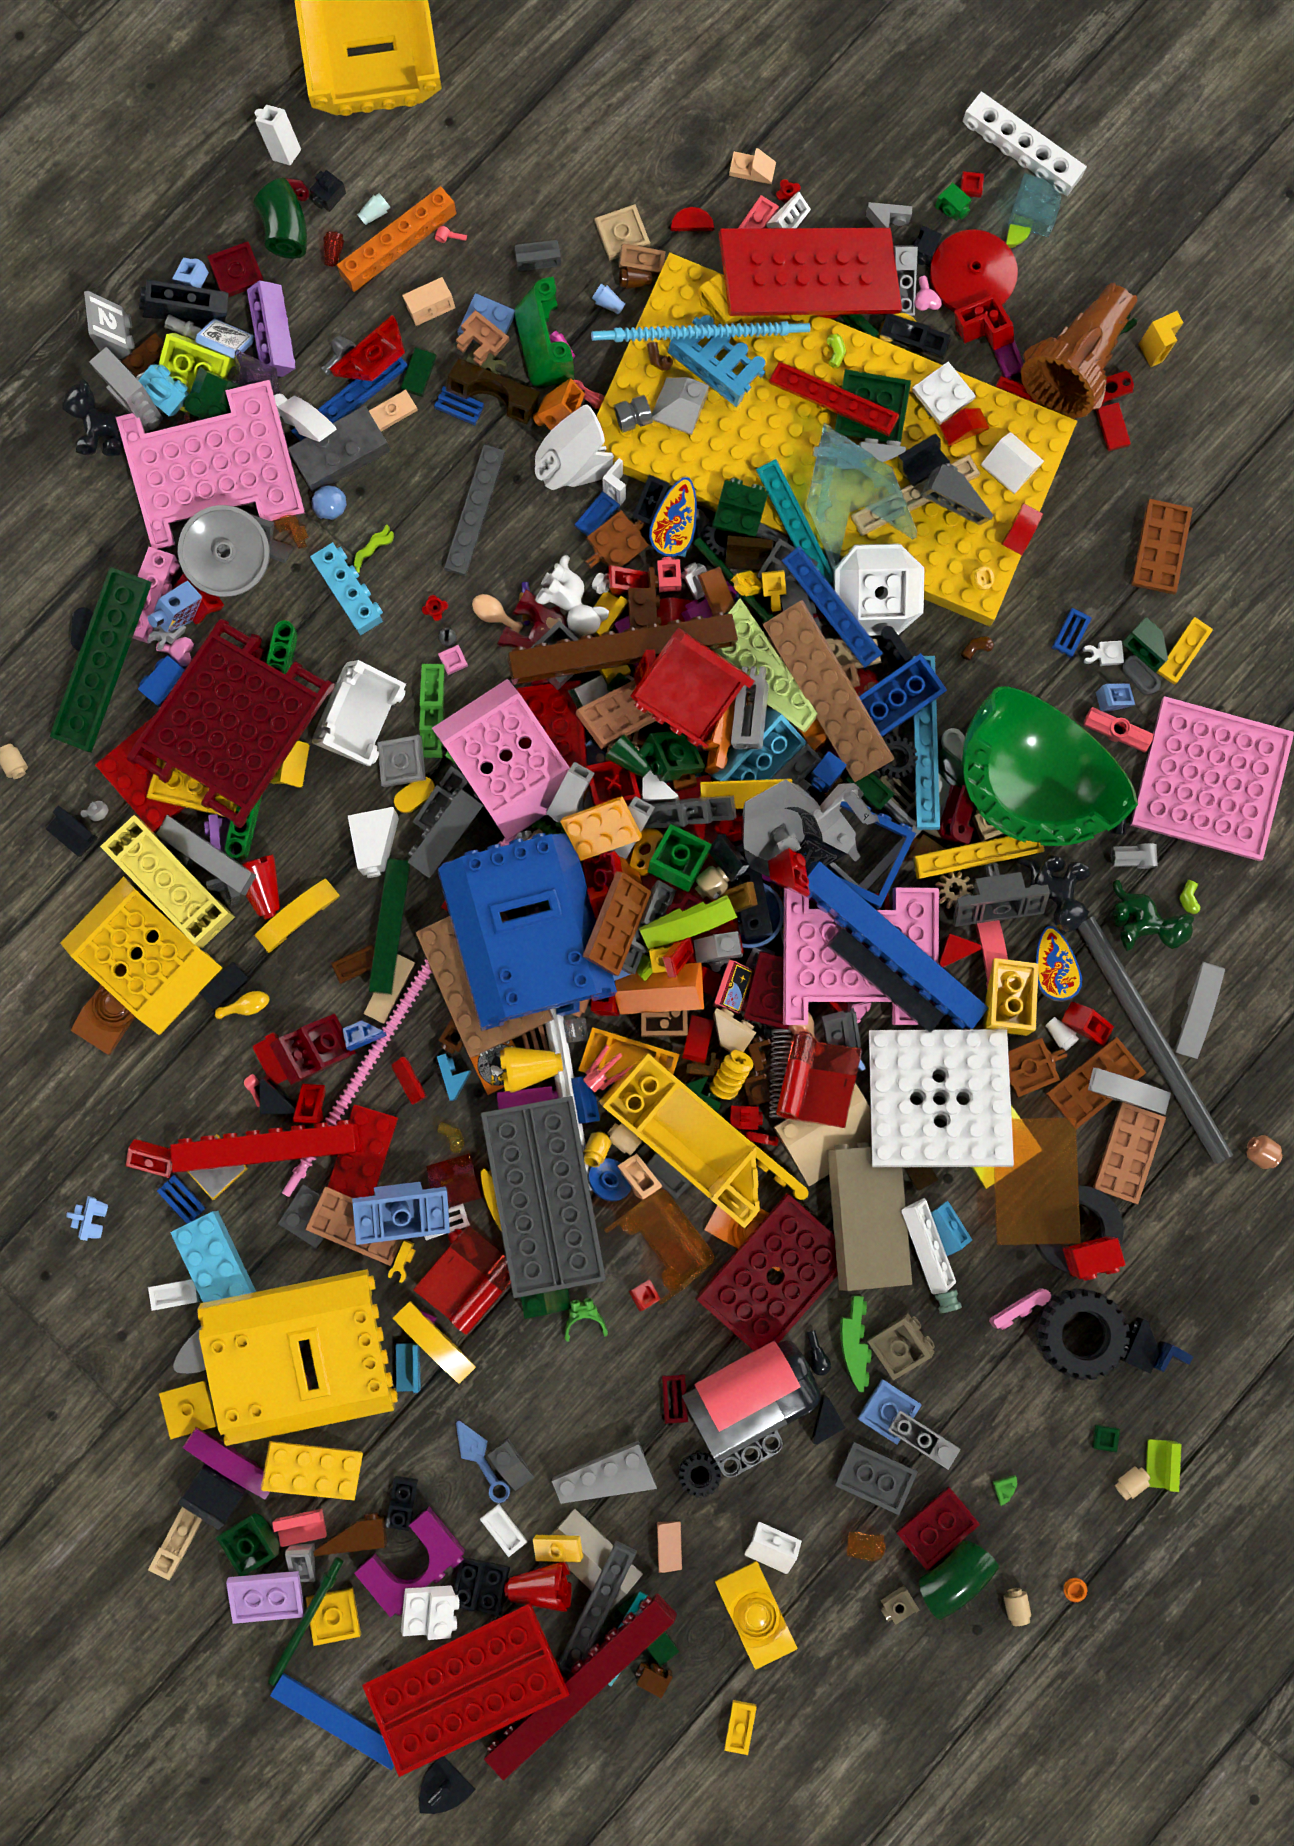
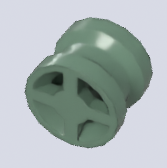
M957 1289L935 1294V1299L939 1301L940 1305L938 1308L939 1313L951 1312L962 1308L961 1303L957 1300Z

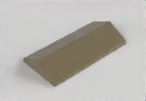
M574 1508L550 1535L580 1536L583 1553L581 1562L566 1563L569 1570L592 1591L614 1545ZM631 1564L610 1610L627 1595L643 1575L634 1564Z

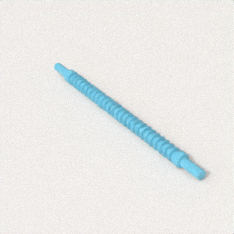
M781 321L779 324L774 322L772 325L771 322H768L766 325L762 322L760 325L757 322L755 325L750 323L748 326L746 323L743 326L740 323L737 326L732 323L731 326L719 324L718 327L715 324L712 327L709 324L706 327L701 324L700 327L694 325L693 328L691 325H688L687 328L684 325L681 328L676 325L675 328L669 326L668 329L666 326H663L662 329L659 326L656 329L651 326L650 329L644 327L643 330L641 327H638L637 330L634 327L631 330L627 327L625 330L619 327L610 331H592L591 339L592 341L614 340L615 342H622L623 339L628 342L631 339L634 342L635 339L641 341L644 338L647 341L650 338L653 341L656 338L659 341L661 338L666 340L667 337L670 340L673 337L676 340L679 337L684 340L686 337L688 339L692 337L697 339L698 336L701 339L704 336L708 339L710 336L714 339L717 336L722 338L723 335L726 338L729 335L732 338L735 335L737 337H741V335L747 337L748 334L750 337H753L754 334L757 337L760 334L764 337L766 334L771 336L772 333L774 336H777L778 333L781 336H787L789 333L810 332V323L788 324L787 321Z

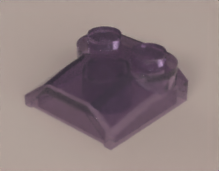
M236 349L234 357L235 374L231 381L246 386L270 380L273 394H279L277 368L269 366Z

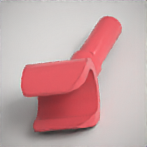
M440 226L435 234V240L441 243H445L447 237L464 241L467 239V235L453 233L445 226Z
M251 1074L244 1080V1085L252 1094L257 1107H259L260 1097L254 1087L260 1082L254 1074Z

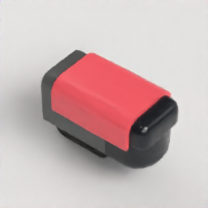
M788 1340L777 1344L775 1341L768 1343L695 1383V1389L682 1395L713 1458L726 1477H735L777 1454L783 1446L782 1439L777 1430L814 1410L821 1398L819 1386L810 1370L808 1362L796 1344ZM769 1437H775L774 1442L770 1444L765 1443ZM754 1448V1452L751 1455H744L747 1449ZM727 1460H734L731 1466H724Z

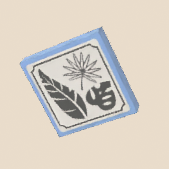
M214 318L197 334L195 342L237 360L254 343L255 336Z

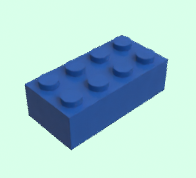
M920 653L860 695L859 698L883 737L942 696L947 689Z

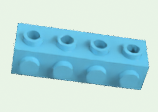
M332 542L310 556L360 636L383 622L380 616L383 613L377 602L372 604L368 597L371 595L365 584H359L356 579L359 577V574L353 565L348 567L345 562L347 556L341 547L336 548Z

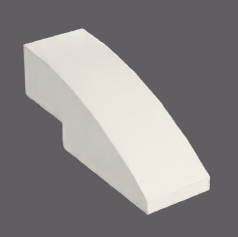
M296 396L291 397L277 407L285 423L295 426L300 435L320 442L337 430L316 408Z

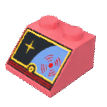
M729 959L713 1007L719 1009L724 1007L736 1015H739L740 1011L745 1012L748 998H745L747 990L751 988L754 970Z

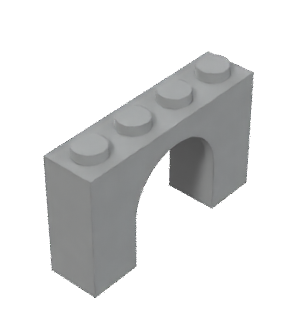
M105 347L89 363L108 384L106 388L115 400L129 414L133 413L136 418L140 417L146 433L150 429H155L163 419L143 385Z
M574 762L546 814L552 817L554 821L561 823L560 821L563 817L585 810L583 802L584 793L595 773ZM635 796L628 808L640 832H642L655 807ZM636 842L610 851H615L619 857L626 859Z

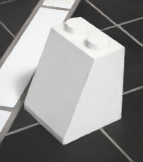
M393 807L348 815L357 868L363 875H367V878L380 876V872L386 871L387 860L390 856L399 820L398 814Z

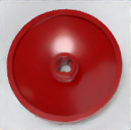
M973 229L960 231L946 238L935 251L929 271L933 291L940 297L942 304L953 312L993 294H996L1003 306L1010 298L1018 276L1016 259L1009 246L992 233Z

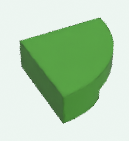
M1015 1475L993 1481L1000 1506L1009 1502L1017 1487Z

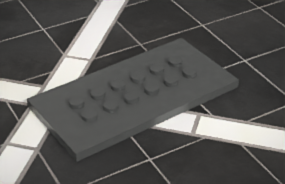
M573 1096L481 1113L513 1297L518 1298L606 1281Z

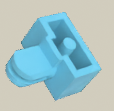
M161 364L150 365L138 381L143 385L157 407L168 416H174L185 404V399L189 395L187 392L188 388L181 381H175L170 376L171 372Z

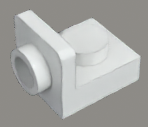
M692 563L684 568L685 571L681 573V578L685 579L694 599L698 600L704 596L698 575L707 572L704 565Z

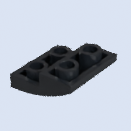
M463 1558L459 1565L454 1589L455 1595L459 1597V1608L469 1611L478 1610L496 1616L501 1615L505 1596L504 1588L505 1583L508 1581L510 1567L482 1560Z

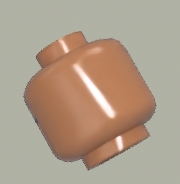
M1260 1135L1257 1138L1253 1137L1247 1144L1248 1159L1262 1169L1274 1168L1282 1160L1281 1146L1266 1135Z

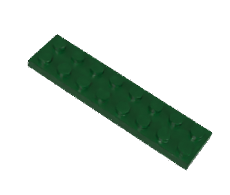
M113 567L109 568L50 734L51 738L92 753L152 582Z

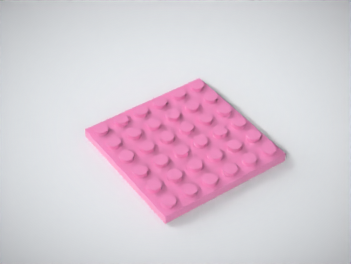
M1164 696L1161 701L1153 732V740L1150 744L1137 795L1138 805L1133 811L1130 826L1262 861L1294 732Z

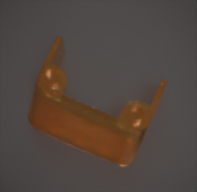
M663 1188L642 1199L604 1229L608 1233L620 1225L630 1235L640 1231L667 1268L662 1273V1281L669 1292L658 1301L660 1305L685 1289L714 1262V1254L670 1194Z

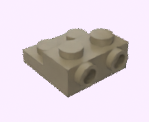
M908 1313L889 1324L886 1329L867 1341L893 1380L932 1358L934 1354L933 1349L935 1346L929 1336H923L919 1330L921 1329L920 1322L915 1316L911 1318Z

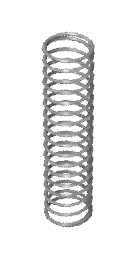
M788 1029L771 1030V1034L773 1035L771 1040L774 1041L771 1043V1045L775 1047L771 1048V1051H773V1053H771L770 1055L774 1058H771L770 1060L775 1063L770 1064V1066L773 1067V1069H771L770 1071L774 1073L771 1074L770 1077L775 1079L770 1080V1082L773 1083V1085H770V1088L774 1089L771 1090L770 1093L774 1095L770 1096V1099H773V1101H770L769 1103L775 1106L769 1107V1109L774 1110L769 1113L770 1118H782L778 1115L771 1114L775 1113L777 1110L772 1108L777 1107L778 1105L771 1102L779 1101V1099L772 1097L780 1096V1094L773 1093V1091H781V1088H775L771 1086L782 1085L783 1083H776L772 1081L784 1079L779 1077H773V1075L785 1074L781 1072H775L772 1070L786 1069V1067H776L773 1065L787 1064V1062L774 1061L773 1059H791V1057H781L772 1055L776 1053H791L790 1051L773 1050L774 1048H791V1046H778L773 1044L779 1042L791 1043V1041L775 1040L773 1038L792 1037L791 1035H776L773 1033H791L792 1031Z

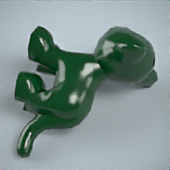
M1120 880L1113 882L1115 894L1123 900V902L1115 905L1116 910L1113 911V917L1116 926H1123V929L1126 930L1121 932L1122 944L1126 951L1131 950L1135 945L1136 939L1142 936L1158 934L1161 942L1171 949L1178 948L1191 938L1193 933L1192 923L1194 921V917L1188 913L1163 919L1158 914L1154 901L1148 895L1128 894L1123 890ZM1129 916H1134L1135 923L1126 924Z

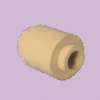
M7 744L0 748V765L8 778L13 777V779L24 776L28 766L18 748L14 747L13 744Z
M615 1123L607 1133L610 1135L611 1143L624 1154L627 1152L630 1156L642 1142L623 1123L620 1125Z
M1134 1466L1118 1479V1483L1114 1486L1127 1501L1130 1498L1134 1499L1150 1486L1148 1481L1151 1478L1142 1467L1138 1469Z
M1021 1588L1009 1589L1008 1593L1004 1595L1008 1620L1011 1621L1013 1626L1029 1624L1031 1611L1027 1592L1022 1591Z

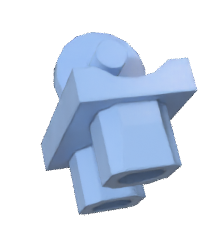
M87 1196L83 1214H81L83 1205L78 1204L75 1206L74 1213L67 1212L66 1217L72 1219V1228H78L79 1220H82L78 1235L80 1240L87 1241L88 1238H101L103 1226L92 1224L93 1215L105 1217L108 1205L101 1201H96L95 1197Z

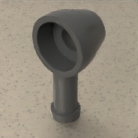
M337 336L333 339L331 346L335 354L324 366L320 367L328 376L331 372L330 368L356 346L351 340L342 336Z

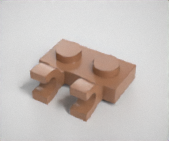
M476 310L461 325V330L464 333L456 339L458 343L457 348L463 353L467 350L473 339L481 345L473 353V356H475L473 360L479 366L485 362L489 353L496 356L509 342V336Z

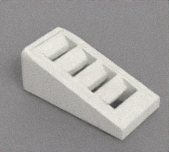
M797 192L766 225L768 228H797L811 209L800 192ZM795 204L797 205V207H798L799 210L801 211L800 213L798 212V210H797L796 207L794 206Z

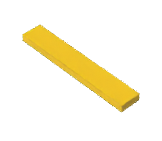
M1005 836L913 856L916 877L920 879L1044 852V846L1038 842L1026 840L1025 843Z

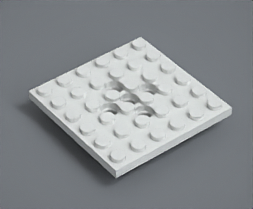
M869 1030L872 1167H1013L1007 1030H933L931 1033L927 1030ZM940 1074L944 1077V1081L936 1082L932 1076ZM917 1096L921 1098L922 1103L914 1105L911 1103L910 1098ZM941 1096L944 1098L945 1103L937 1105L933 1098ZM964 1096L967 1098L968 1104L961 1105L957 1102L956 1098ZM938 1118L943 1119L946 1122V1126L942 1128L937 1127L934 1124V1120Z

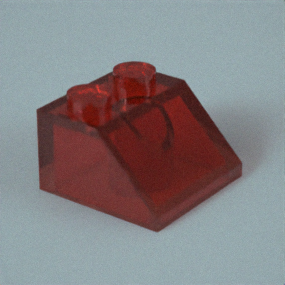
M471 1153L426 1166L430 1189L446 1187L448 1208L483 1198Z

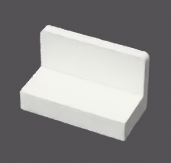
M619 458L603 477V492L621 505L626 499V485L619 480L623 475V460Z
M758 1522L745 1556L788 1574L797 1560L802 1541Z

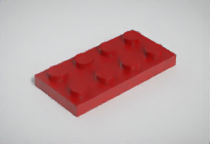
M354 1104L349 1120L351 1124H358L360 1152L339 1154L337 1156L328 1187L352 1198L374 1196V1187L378 1185L399 1118Z

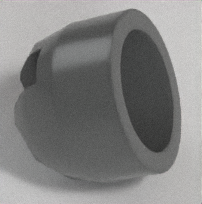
M447 627L439 632L438 638L443 646L449 647L455 644L457 636L453 629ZM449 631V641H445V632Z

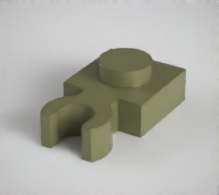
M477 343L466 361L479 366L473 360L475 358L473 353L480 347ZM489 353L485 362L479 367L501 376V373L497 372L496 369L502 367L506 370L507 364L502 360L495 361L496 356Z

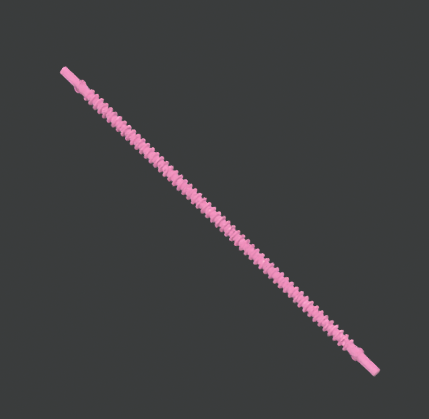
M515 835L509 840H506L504 838L503 841H500L498 844H500L501 847L510 845L509 842L514 840L517 835ZM425 959L426 964L421 965L422 970H418L419 975L414 976L415 981L410 983L412 985L411 988H407L408 993L403 994L405 996L404 999H400L401 1004H397V1010H393L394 1015L389 1016V1022L386 1021L387 1026L382 1027L387 1036L376 1040V1043L371 1045L373 1048L368 1050L369 1055L364 1056L366 1059L361 1061L362 1066L357 1067L358 1072H354L355 1077L350 1078V1084H346L348 1088L343 1089V1095H339L341 1099L336 1101L337 1106H333V1112H329L330 1117L325 1118L328 1126H337L336 1121L341 1120L340 1115L345 1114L344 1109H348L347 1104L352 1103V1097H356L354 1093L359 1092V1086H363L361 1082L363 1080L366 1081V1075H370L368 1071L373 1069V1063H377L376 1058H380L379 1053H383V1047L388 1046L386 1042L391 1041V1035H395L393 1031L398 1030V1024H402L400 1020L402 1018L405 1019V1013H409L407 1009L412 1007L411 1002L416 1001L415 996H419L418 991L423 990L422 985L427 984L425 980L430 979V973L433 974L427 959ZM316 1157L300 1159V1164L294 1167L293 1175L282 1191L284 1195L291 1196L301 1178H305L307 1168L313 1165L311 1162L316 1160Z

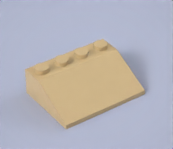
M856 1083L845 1128L786 1119L773 1127L808 1186L829 1175L827 1150H835V1145L849 1144V1149L857 1148L856 1143H870L872 1147L871 1109Z

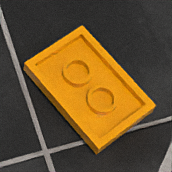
M622 796L563 817L560 821L580 861L639 841L642 838V834Z

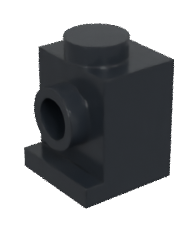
M925 226L921 227L919 236L914 243V246L918 247L917 264L930 265L939 245L941 233Z

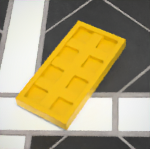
M269 1441L261 1490L355 1500L363 1453L361 1451Z

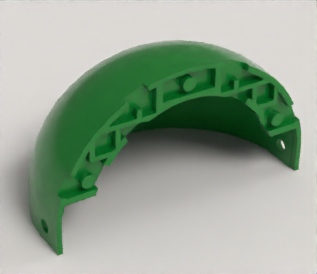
M1001 686L995 688L976 711L964 740L962 753L963 774L968 794L979 810V814L1000 832L1025 843L1027 840L1038 842L1044 846L1077 844L1095 838L1094 835L1106 829L1108 831L1113 829L1138 805L1136 793L1130 779L1113 756L1085 729L1047 702L1025 691Z

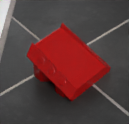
M615 851L587 858L583 862L582 870L587 888L593 887L596 892L603 890L602 885H607L609 889L616 871L623 872L620 857Z

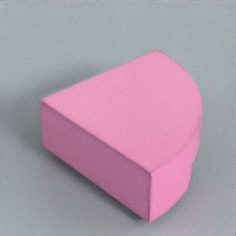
M848 1002V1012L851 1008H854L857 1023H859L866 1011L870 1010L871 1002Z

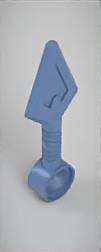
M457 1421L456 1428L461 1458L475 1461L479 1464L480 1469H482L483 1474L491 1485L489 1488L490 1498L496 1503L504 1502L510 1495V1486L506 1481L497 1479L484 1457L488 1441L461 1421ZM496 1485H503L505 1487L506 1495L504 1497L497 1498L493 1494V1488Z

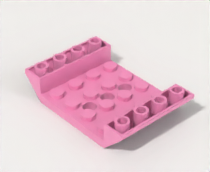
M508 679L432 727V730L444 748L447 749L506 840L511 839L547 815L546 813L570 767L520 693ZM524 737L529 738L532 741L530 748L522 749L519 746L520 739ZM503 750L512 752L513 756L510 761L504 762L500 759L499 756ZM489 762L493 765V771L490 774L481 772L480 768L483 763Z

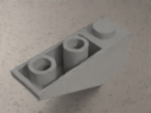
M912 245L893 246L902 311L900 313L915 316L914 301L916 299L918 247Z
M901 1410L888 1429L889 1432L948 1470L961 1450Z

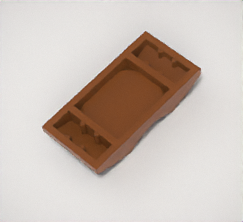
M124 964L118 965L115 969L118 977L124 976L127 971ZM100 984L95 994L82 1008L71 1031L104 1053L111 1055L135 1019V1016Z

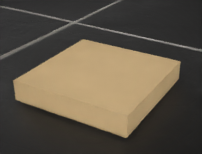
M635 204L594 218L609 261L620 257L621 245L623 243L646 248L650 247L649 238Z

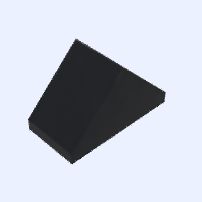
M649 475L632 517L651 525L662 500L668 492L670 483Z
M266 1075L260 1081V1114H293L295 1112L297 1103Z
M822 1395L811 1438L812 1443L817 1445L846 1428L832 1402L826 1395Z

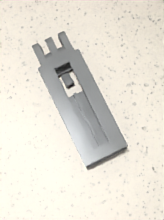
M760 666L759 675H757V667H751L749 676L755 682L750 688L744 685L736 696L731 744L734 749H762L769 690V685L765 680V666ZM742 667V671L748 674V667ZM747 692H751L749 699L754 701V706L753 704L746 706Z

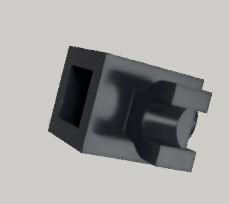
M320 170L315 176L316 182L310 188L312 201L318 208H325L330 212L346 194L344 183L328 170L324 173Z

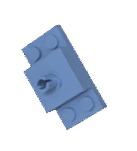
M421 1182L374 1187V1196L352 1198L356 1245L450 1233L446 1187L422 1190Z

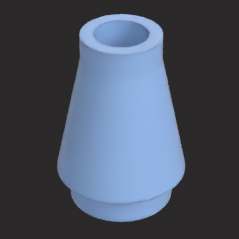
M601 284L592 297L596 301V305L613 311L618 315L625 306V303L621 301L608 285L604 286Z

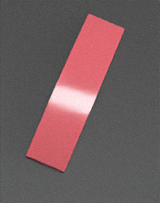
M999 920L975 924L977 937L980 938L987 976V989L993 959L1008 960Z

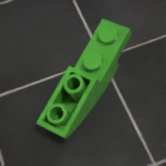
M852 1294L850 1317L840 1316V1342L849 1376L859 1392H864V1386L868 1387L869 1373L866 1372V1364L871 1362L872 1352L871 1349H868V1344L859 1342V1339L864 1337L865 1326L861 1324L862 1315H866L867 1301H863L864 1297L861 1295Z

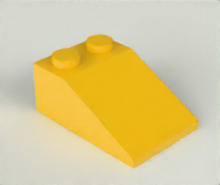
M998 958L993 959L985 1005L988 1009L984 1013L983 1029H1004L1009 1034L1025 1036L1036 1031L1039 964Z

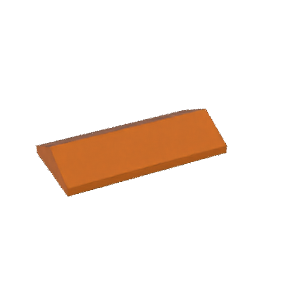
M701 963L685 964L676 977H668L667 972L652 973L644 981L636 970L635 974L615 981L617 989L615 999L620 1014L704 1009Z

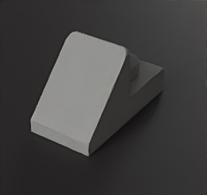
M869 202L866 217L875 228H889V223L897 226L909 225L912 216V206Z

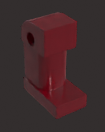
M951 785L938 831L940 836L946 840L969 845L974 828L968 825L975 804L971 801L966 786L963 785L960 788ZM949 824L950 830L947 832L946 827Z

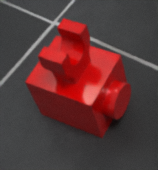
M730 1106V1124L738 1130H758V1125L763 1124V1112H759V1107Z

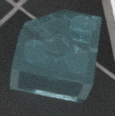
M1024 173L1007 225L1014 224L1031 228L1030 232L1049 238L1057 218L1062 196L1045 179Z

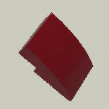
M335 1013L279 1037L270 1044L291 1085L356 1054L355 1050L349 1051L346 1049L343 1027Z

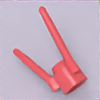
M608 1045L603 1048L592 1066L585 1072L587 1075L583 1078L584 1082L594 1092L599 1088L603 1091L608 1085L619 1080L631 1068L629 1067L605 1081L607 1077L604 1074L622 1056L621 1053H618L601 1070L596 1069L608 1051Z

